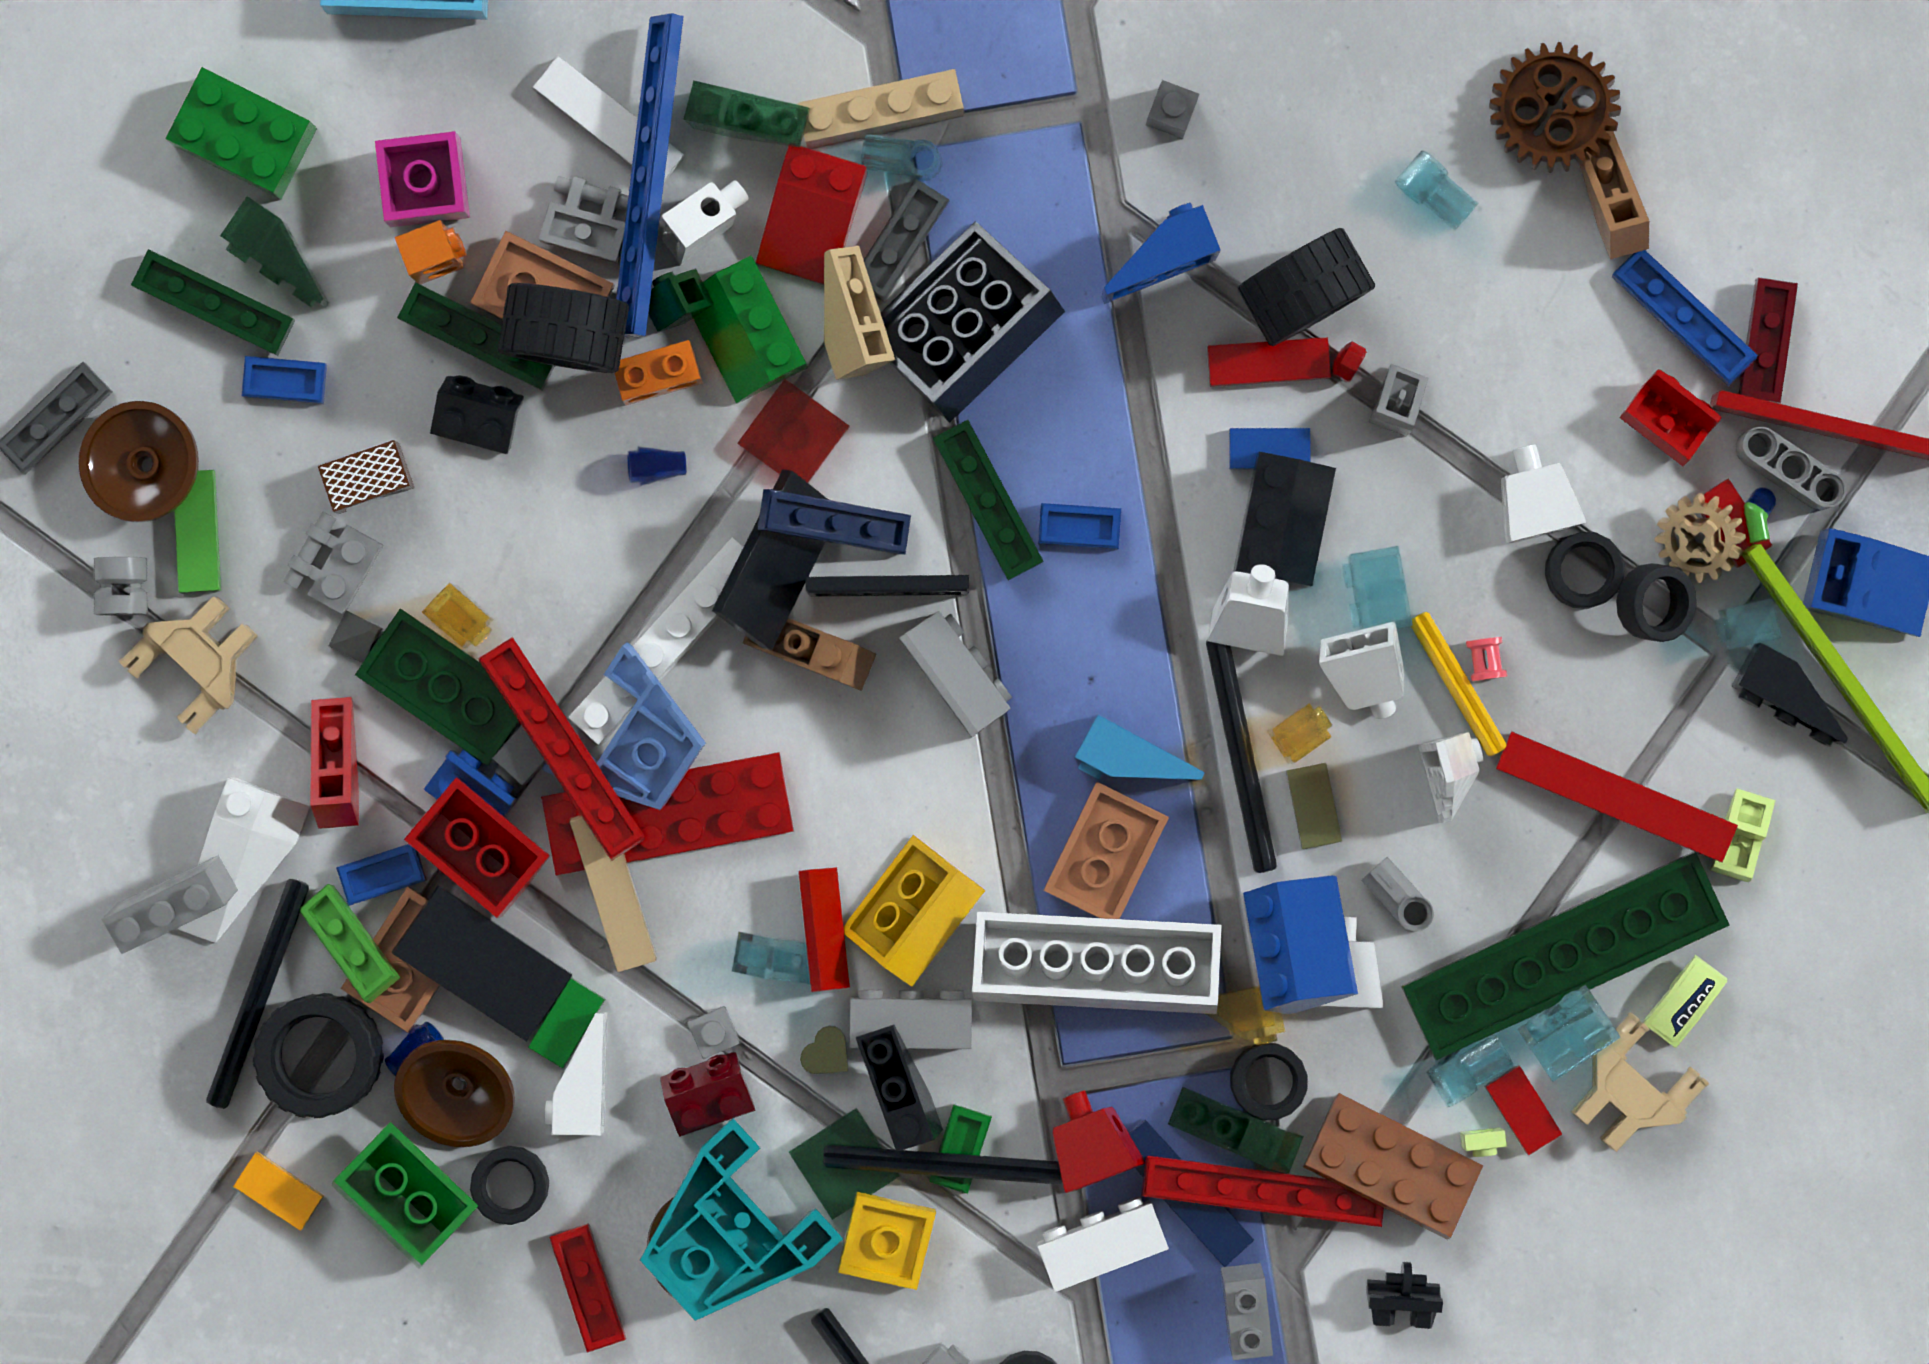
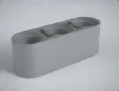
M1755 427L1744 432L1738 438L1736 453L1744 464L1810 508L1826 510L1839 505L1844 500L1846 484L1837 473L1773 430L1766 427ZM1752 436L1761 437L1766 444V451L1762 457L1753 455L1748 448V442ZM1786 458L1795 460L1799 465V474L1796 479L1787 478L1782 471V463ZM1820 480L1828 482L1833 489L1832 498L1828 502L1822 501L1817 497L1816 485Z

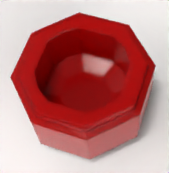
M1353 341L1347 343L1334 360L1333 375L1346 383L1350 382L1367 353L1366 349Z

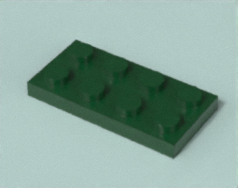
M401 608L355 673V676L487 766H490L493 761L492 758L503 747L519 723L478 660Z

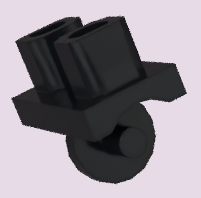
M1402 1262L1401 1273L1386 1272L1385 1280L1367 1279L1366 1293L1368 1306L1371 1309L1375 1326L1394 1325L1395 1312L1400 1310L1410 1311L1409 1319L1411 1326L1431 1329L1436 1313H1442L1443 1299H1441L1440 1284L1427 1283V1275L1412 1274L1411 1262Z

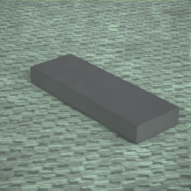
M916 178L864 258L874 295L883 302L887 301L950 202L948 198Z
M85 362L80 363L0 439V450L26 475L113 391Z

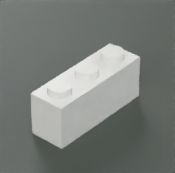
M1135 1197L1118 1204L1120 1211L1104 1216L1103 1211L1095 1212L1081 1218L1082 1225L1067 1231L1065 1225L1042 1233L1044 1240L1037 1242V1246L1054 1291H1060L1168 1250L1167 1242L1151 1201L1142 1202L1141 1197Z

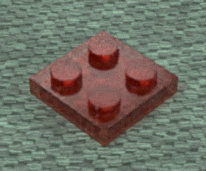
M784 379L737 444L779 475L782 469L792 470L807 483H810L850 426L788 380Z

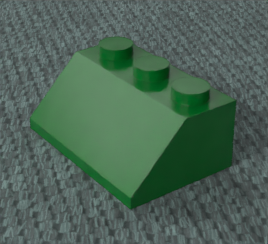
M752 255L703 281L714 305L693 319L736 404L808 368Z
M391 1122L332 1182V1186L418 1269L424 1265L478 1207L462 1189Z

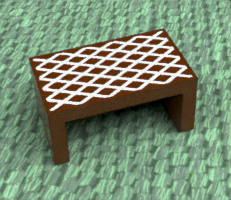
M395 440L318 466L332 510L336 514L346 512V508L401 489L408 491L415 488L400 443Z

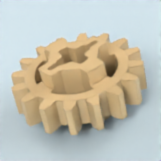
M1698 493L1694 497L1693 503H1691L1687 496H1684L1678 501L1679 508L1673 504L1665 510L1669 518H1662L1657 523V526L1665 530V532L1659 533L1655 537V542L1665 544V548L1658 554L1659 558L1669 556L1672 560L1669 566L1674 568L1680 567L1687 576L1695 573L1697 583H1702L1706 579L1707 573H1709L1713 580H1716L1722 575V569L1729 572L1735 566L1731 558L1738 559L1743 553V550L1736 546V544L1741 543L1746 538L1745 534L1735 530L1742 523V519L1735 518L1731 520L1728 516L1733 507L1728 505L1724 509L1719 508V497L1717 496L1712 498L1709 503H1705L1703 493ZM1694 513L1710 516V518H1698ZM1720 528H1722V530H1723V532H1724V535H1725V543L1721 540V529H1720ZM1699 532L1703 533L1706 537L1701 544L1694 539ZM1675 533L1679 536L1680 548L1676 543ZM1690 558H1702L1706 563L1696 562Z

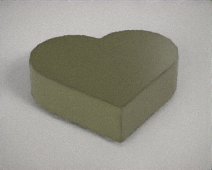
M830 1025L821 1028L815 1036L814 1043L808 1044L801 1053L800 1061L802 1067L812 1074L848 1071L846 1039L841 1029Z

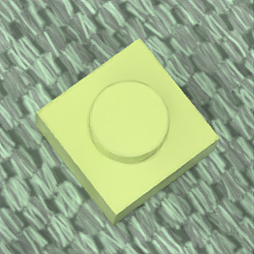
M1500 1127L1460 1132L1462 1148L1466 1151H1472L1473 1157L1496 1155L1498 1147H1507L1505 1130Z

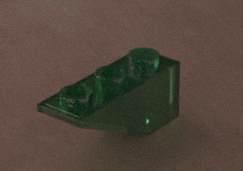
M693 80L684 120L693 129L731 138L800 148L810 108Z
M247 196L220 235L229 242L225 250L244 263L251 257L263 265L259 273L278 286L283 279L296 288L292 295L311 308L316 302L326 308L329 305V301L287 223Z
M1185 1087L1181 1089L1168 1125L1267 1168L1288 1174L1304 1137L1270 1121L1261 1120L1249 1115L1245 1111Z

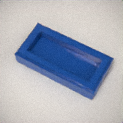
M245 356L242 397L324 404L327 364L322 362Z
M1230 428L1229 469H1254L1257 452L1259 451L1311 462L1310 428Z
M1041 503L1038 544L1119 549L1121 508Z
M410 844L336 867L348 906L427 881L418 851Z

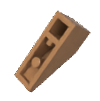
M1606 131L1611 137L1609 146L1597 142L1600 149L1599 157L1596 158L1586 152L1585 166L1582 167L1580 165L1598 230L1611 260L1649 249L1650 221L1613 131Z

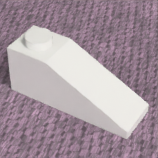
M605 1011L595 1013L553 1093V1101H546L545 1124L552 1125V1135L601 1136L604 1133L607 1012Z

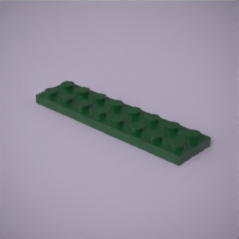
M1691 852L1402 985L1401 988L1434 1059L1438 1060L1728 927L1730 924L1697 853Z

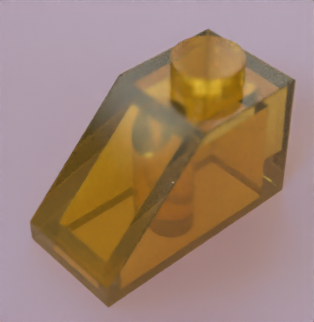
M450 582L422 611L427 618L463 648H468L471 643L478 647L492 632L488 625L494 619L460 586Z
M1308 703L1266 731L1286 762L1293 764L1331 738L1327 729L1332 727V724L1320 706L1313 709L1310 703Z
M1260 985L1218 994L1217 1014L1205 1013L1244 1040L1253 1039L1254 1045L1278 1041L1277 1034L1285 1032L1282 1014L1264 1011Z

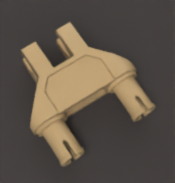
M214 596L190 620L147 623L143 627L144 631L142 634L144 637L119 660L120 664L124 668H129L127 671L138 679L141 676L140 674L161 653H167L201 686V693L177 716L178 720L182 724H187L185 727L195 735L219 708L221 710L229 709L233 704L236 686V660L258 637L248 625L241 624L222 644L215 640L208 632L230 608L220 598Z
M1631 1012L1627 1014L1628 1016L1607 1039L1602 1037V1039L1598 1038L1594 1042L1592 1053V1088L1571 1111L1582 1123L1588 1125L1608 1102L1617 1109L1621 1115L1600 1137L1605 1144L1616 1152L1638 1128L1682 1123L1687 1118L1685 1116L1687 1114L1685 1109L1709 1085L1706 1079L1701 1078L1697 1071L1689 1067L1687 1072L1667 1094L1664 1091L1660 1093L1625 1061L1627 1059L1625 1054L1649 1030Z

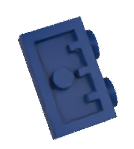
M464 749L460 754L450 750L445 756L446 760L424 788L426 792L438 799L453 780L458 777L504 817L518 800L511 793L515 788L514 786L510 785L497 773L492 778L479 770L483 763Z

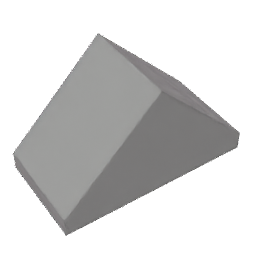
M1391 364L1369 423L1403 436L1411 433L1417 419L1428 377Z

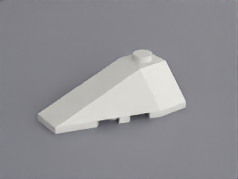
M1469 732L1418 745L1439 823L1452 821L1480 771L1478 762L1483 761L1482 750L1478 739H1471Z
M227 778L213 815L198 865L219 855L238 891L225 906L195 919L178 929L217 943L245 909L255 893L273 874L272 872L285 856L296 846L311 806L240 779Z

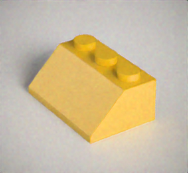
M912 835L843 926L844 935L885 969L912 987L986 890L916 836Z

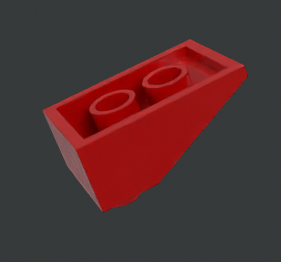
M789 143L775 188L756 264L824 285V253L830 249L845 248L868 175L867 166Z

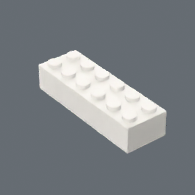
M977 912L972 986L974 1001L1217 1014L1222 925Z

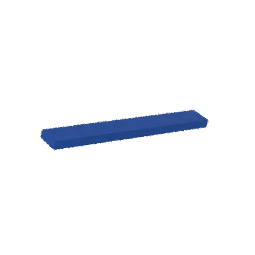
M673 13L652 16L649 19L616 300L623 301L629 306L624 337L646 336L684 16Z

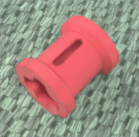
M1502 637L1466 641V648L1471 649L1474 673L1470 675L1471 681L1507 677V671L1502 669L1499 645L1503 643ZM1485 650L1487 652L1488 669L1486 667Z

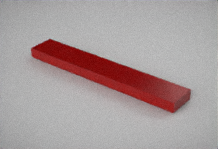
M1723 390L1713 394L1710 406L1716 411L1929 460L1928 438Z
M511 637L478 658L480 664L609 859L613 861L644 841V834L514 638Z
M1512 731L1496 767L1501 772L1723 863L1738 827L1735 823Z
M1146 1156L1141 1196L1382 1227L1383 1207L1327 1179Z

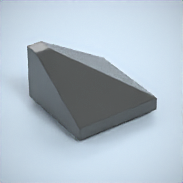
M346 610L328 646L363 663L373 649L383 628Z

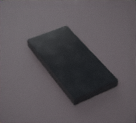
M782 469L772 489L829 500L795 472L787 469ZM758 517L712 612L761 648L772 650L805 585V577H809L826 542L758 530Z
M969 575L805 577V588L810 597L967 595L969 593Z
M437 885L392 950V954L526 1042L572 977L571 972L439 885Z

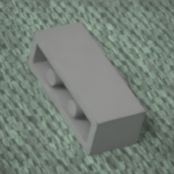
M218 855L117 903L101 920L120 953L124 954L225 906L238 889Z
M859 990V997L850 998V1048H859L855 1037L894 1024L906 1048L971 1049L972 998H964V991L942 990L940 991L939 998H923V990H899V998H883V990Z

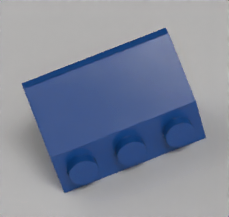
M1337 876L1280 881L1243 893L1264 1011L1291 1015L1358 994Z

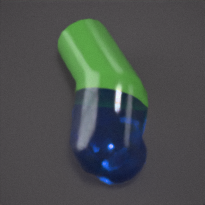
M1766 487L1755 489L1743 506L1750 543L1770 540L1767 519L1776 505V497Z

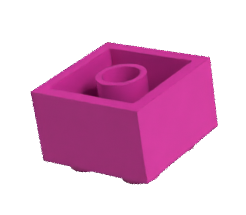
M455 131L375 141L384 222L390 228L433 223L438 220L450 221L470 218L461 138Z

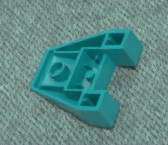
M734 1118L729 1120L701 1146L640 1258L644 1266L695 1321L814 1267L843 1240L841 1235L817 1209L809 1211L783 1235L730 1176L761 1148Z

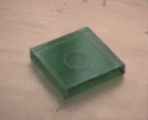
M857 1107L789 1151V1154L832 1220L853 1207L856 1192L872 1195L900 1177L899 1173L826 1168L823 1165V1152L826 1145L883 1149Z

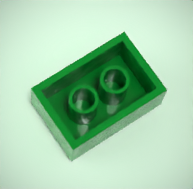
M201 67L165 139L173 146L282 199L317 128L311 121Z

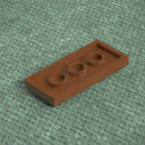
M1338 1093L1330 1106L1303 1168L1448 1240L1453 1235L1483 1165Z

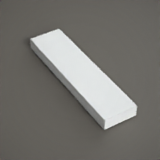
M557 56L533 88L632 166L638 118ZM670 143L668 144L664 182L685 157L683 153Z

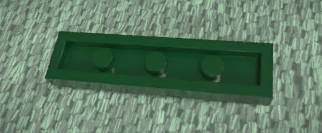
M149 249L131 283V286L277 356L295 322V319Z
M416 282L397 317L399 320L543 391L555 367L499 353L497 348L501 324Z
M967 419L933 437L937 449L1006 579L1009 581L1043 563L1041 555L969 420Z

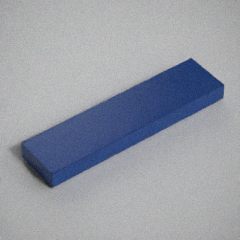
M1646 250L1633 253L1612 274V278L1728 387L1757 359L1758 355Z

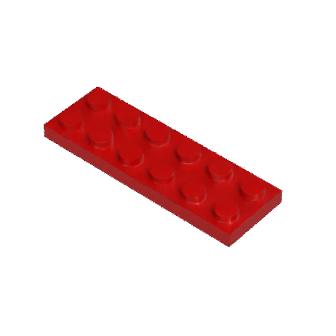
M780 752L691 768L687 771L665 806L660 810L619 797L645 836L644 841L624 853L626 862L794 832ZM566 792L541 796L555 875L584 871L585 868L570 824V818L580 816L579 812Z

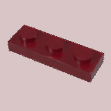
M1760 277L1755 279L1746 345L1758 356L1741 374L1740 395L1781 403L1798 283Z

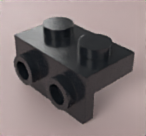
M446 376L437 392L430 434L508 454L512 445L517 415L523 404L524 396L516 394L504 386L490 387L476 383L467 376Z

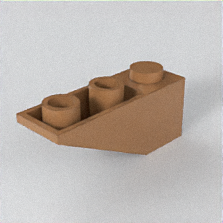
M790 618L787 619L772 650L761 648L746 636L742 642L745 645L860 691L863 689L876 657V653Z

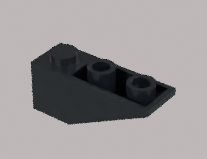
M1763 643L1754 644L1732 684L1733 688L1741 691L1738 698L1756 708H1760L1763 703L1774 709L1776 712L1773 717L1788 726L1795 728L1797 723L1811 730L1810 738L1827 747H1831L1833 742L1845 744L1848 737L1798 662Z
M893 1024L855 1037L896 1152L935 1140L943 1131L931 1094L895 1025Z

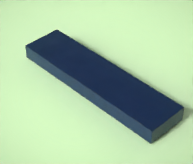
M763 489L758 530L905 555L911 515L772 489Z
M1146 1119L1129 1133L1144 1161L1146 1156L1182 1160ZM1145 1164L1135 1167L1142 1177L1144 1176ZM1163 1199L1224 1267L1254 1241L1225 1207Z

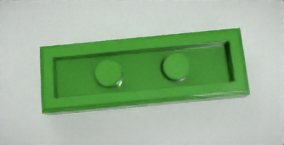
M200 470L197 472L195 483L189 495L174 510L179 593L221 591L216 476L214 470Z
M327 884L300 907L299 911L364 1002L371 1003L401 978L335 886Z

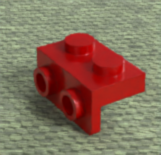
M1657 369L1641 386L1619 418L1683 467L1690 461L1708 433L1719 423L1722 417L1708 403L1698 399L1681 386L1677 379Z

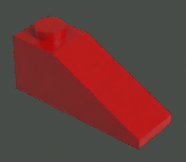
M352 697L311 700L310 806L318 829L359 826V783Z

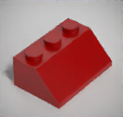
M458 777L453 780L404 838L408 844L496 918L503 917L550 857L547 852Z

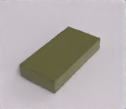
M1321 763L1286 770L1302 850L1342 842L1327 764Z

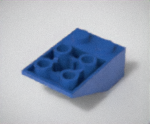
M1828 528L1820 531L1803 601L1808 611L1920 637L1929 602V556L1870 537Z

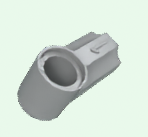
M1388 857L1361 880L1404 929L1412 932L1422 931L1432 923L1434 910L1430 901L1422 896ZM1411 902H1418L1426 909L1425 920L1416 926L1406 922L1403 914L1404 908Z

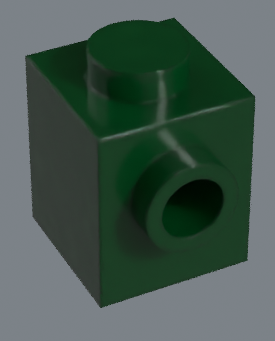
M696 268L674 275L672 271L652 281L654 288L651 289L648 314L659 333L687 323L714 304Z

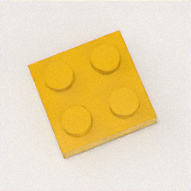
M856 1192L837 1268L838 1273L917 1290L936 1210Z

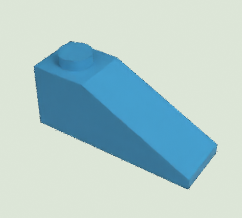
M1100 715L1096 716L1074 758L1081 761L1078 769L1098 780L1102 773L1109 777L1201 780L1205 772Z

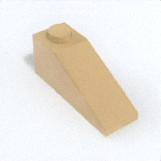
M859 246L830 249L824 253V344L836 380L867 375L895 360Z

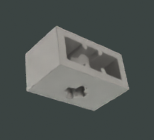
M1261 1263L1221 1267L1228 1343L1232 1359L1241 1360L1273 1356L1266 1283Z

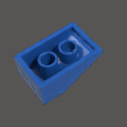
M1187 203L1170 210L1167 219L1159 225L1106 284L1101 296L1104 304L1216 261L1221 249L1203 205L1193 208L1191 203Z

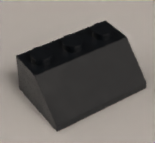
M1257 452L1233 571L1251 574L1254 566L1267 565L1274 570L1275 579L1313 586L1336 468L1300 459Z

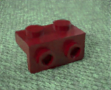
M736 1052L726 1055H715L705 1062L688 1068L675 1069L668 1075L660 1078L664 1101L679 1137L756 1111Z

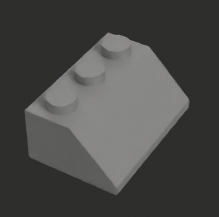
M938 611L902 635L900 641L972 738L1011 709L1007 701L1012 696L999 679L991 682L984 673L983 669L988 666V663L977 648L973 646L968 650L959 637L965 632L950 613L944 618L940 611Z

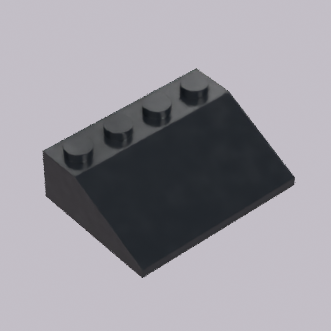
M975 221L880 313L895 360L890 362V364L950 423L1065 313V310L1045 284Z

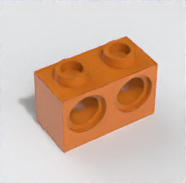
M441 220L394 237L409 276L420 285L464 268L461 257L467 254L462 240L453 227L448 229Z
M690 340L620 359L619 371L614 373L622 401L626 406L703 384Z

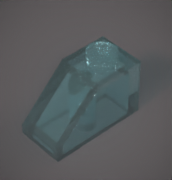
M738 931L732 972L763 979L811 984L805 941Z

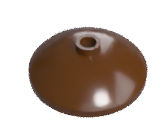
M130 401L108 409L92 423L83 438L78 464L83 487L97 507L108 515L124 521L148 522L171 513L187 498L197 477L199 458L194 436L181 417L170 409L153 402ZM151 458L153 462L152 468L144 472L142 463L145 459Z
M437 1040L417 1047L403 1060L395 1077L394 1095L402 1116L418 1133L446 1146L472 1147L492 1140L507 1126L514 1110L515 1092L507 1071L491 1054L463 1041Z

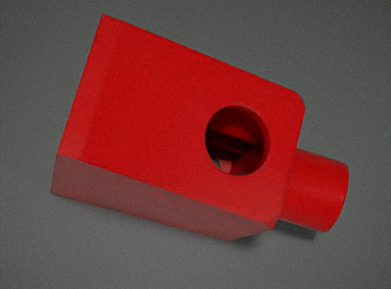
M1085 1090L1063 1098L1071 1121L1054 1127L1053 1137L1065 1193L1079 1190L1145 1164L1141 1153L1113 1107L1093 1112Z

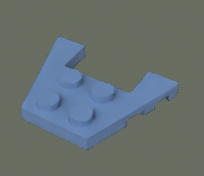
M626 642L622 645L603 675L636 697L637 702L599 760L594 757L593 759L619 797L660 810L665 806L706 742L634 647ZM545 763L542 770L554 775L548 767V765Z

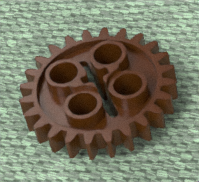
M1558 42L1555 51L1550 53L1545 43H1541L1540 55L1537 56L1530 49L1526 48L1525 61L1523 63L1519 59L1512 57L1510 65L1513 72L1505 69L1500 70V79L1505 84H1493L1492 92L1499 97L1490 99L1489 103L1490 109L1499 111L1490 116L1491 125H1502L1495 131L1496 140L1508 138L1504 151L1508 153L1517 148L1519 150L1517 155L1518 163L1524 161L1528 156L1531 157L1533 170L1537 169L1541 161L1547 162L1549 173L1553 172L1556 162H1561L1566 172L1569 171L1570 161L1573 159L1582 167L1585 166L1586 152L1596 158L1599 157L1600 149L1597 142L1609 146L1611 137L1606 131H1617L1618 122L1610 117L1619 116L1621 113V106L1613 104V102L1620 99V90L1609 89L1615 82V76L1607 75L1602 77L1606 63L1603 61L1592 66L1593 52L1590 51L1583 58L1578 57V45H1574L1569 54L1563 53L1561 42ZM1553 74L1559 78L1560 83L1554 87H1546L1539 82V79L1543 75ZM1575 79L1577 83L1563 97L1562 110L1555 109L1539 136H1535L1533 132L1547 118L1548 105H1556L1569 80ZM1579 95H1586L1593 100L1594 104L1588 108H1579L1573 104L1572 100ZM1530 106L1538 114L1530 120H1524L1516 114V111L1521 107ZM1563 127L1571 133V137L1565 141H1557L1551 137L1550 132L1555 128Z

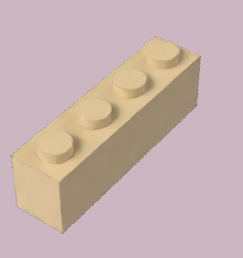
M955 69L797 103L806 146L809 149L964 116V107Z

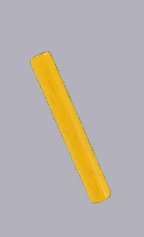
M1422 612L1409 621L1411 628L1486 755L1494 756L1506 748L1505 740L1428 612Z

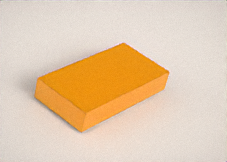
M258 1151L255 1152L233 1186L300 1231L305 1227L325 1196Z

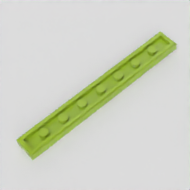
M1752 544L1743 551V558L1926 813H1929L1928 777L1762 545Z

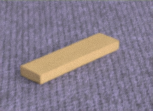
M581 815L570 818V824L617 972L655 962L657 957L625 855L622 854L611 861Z

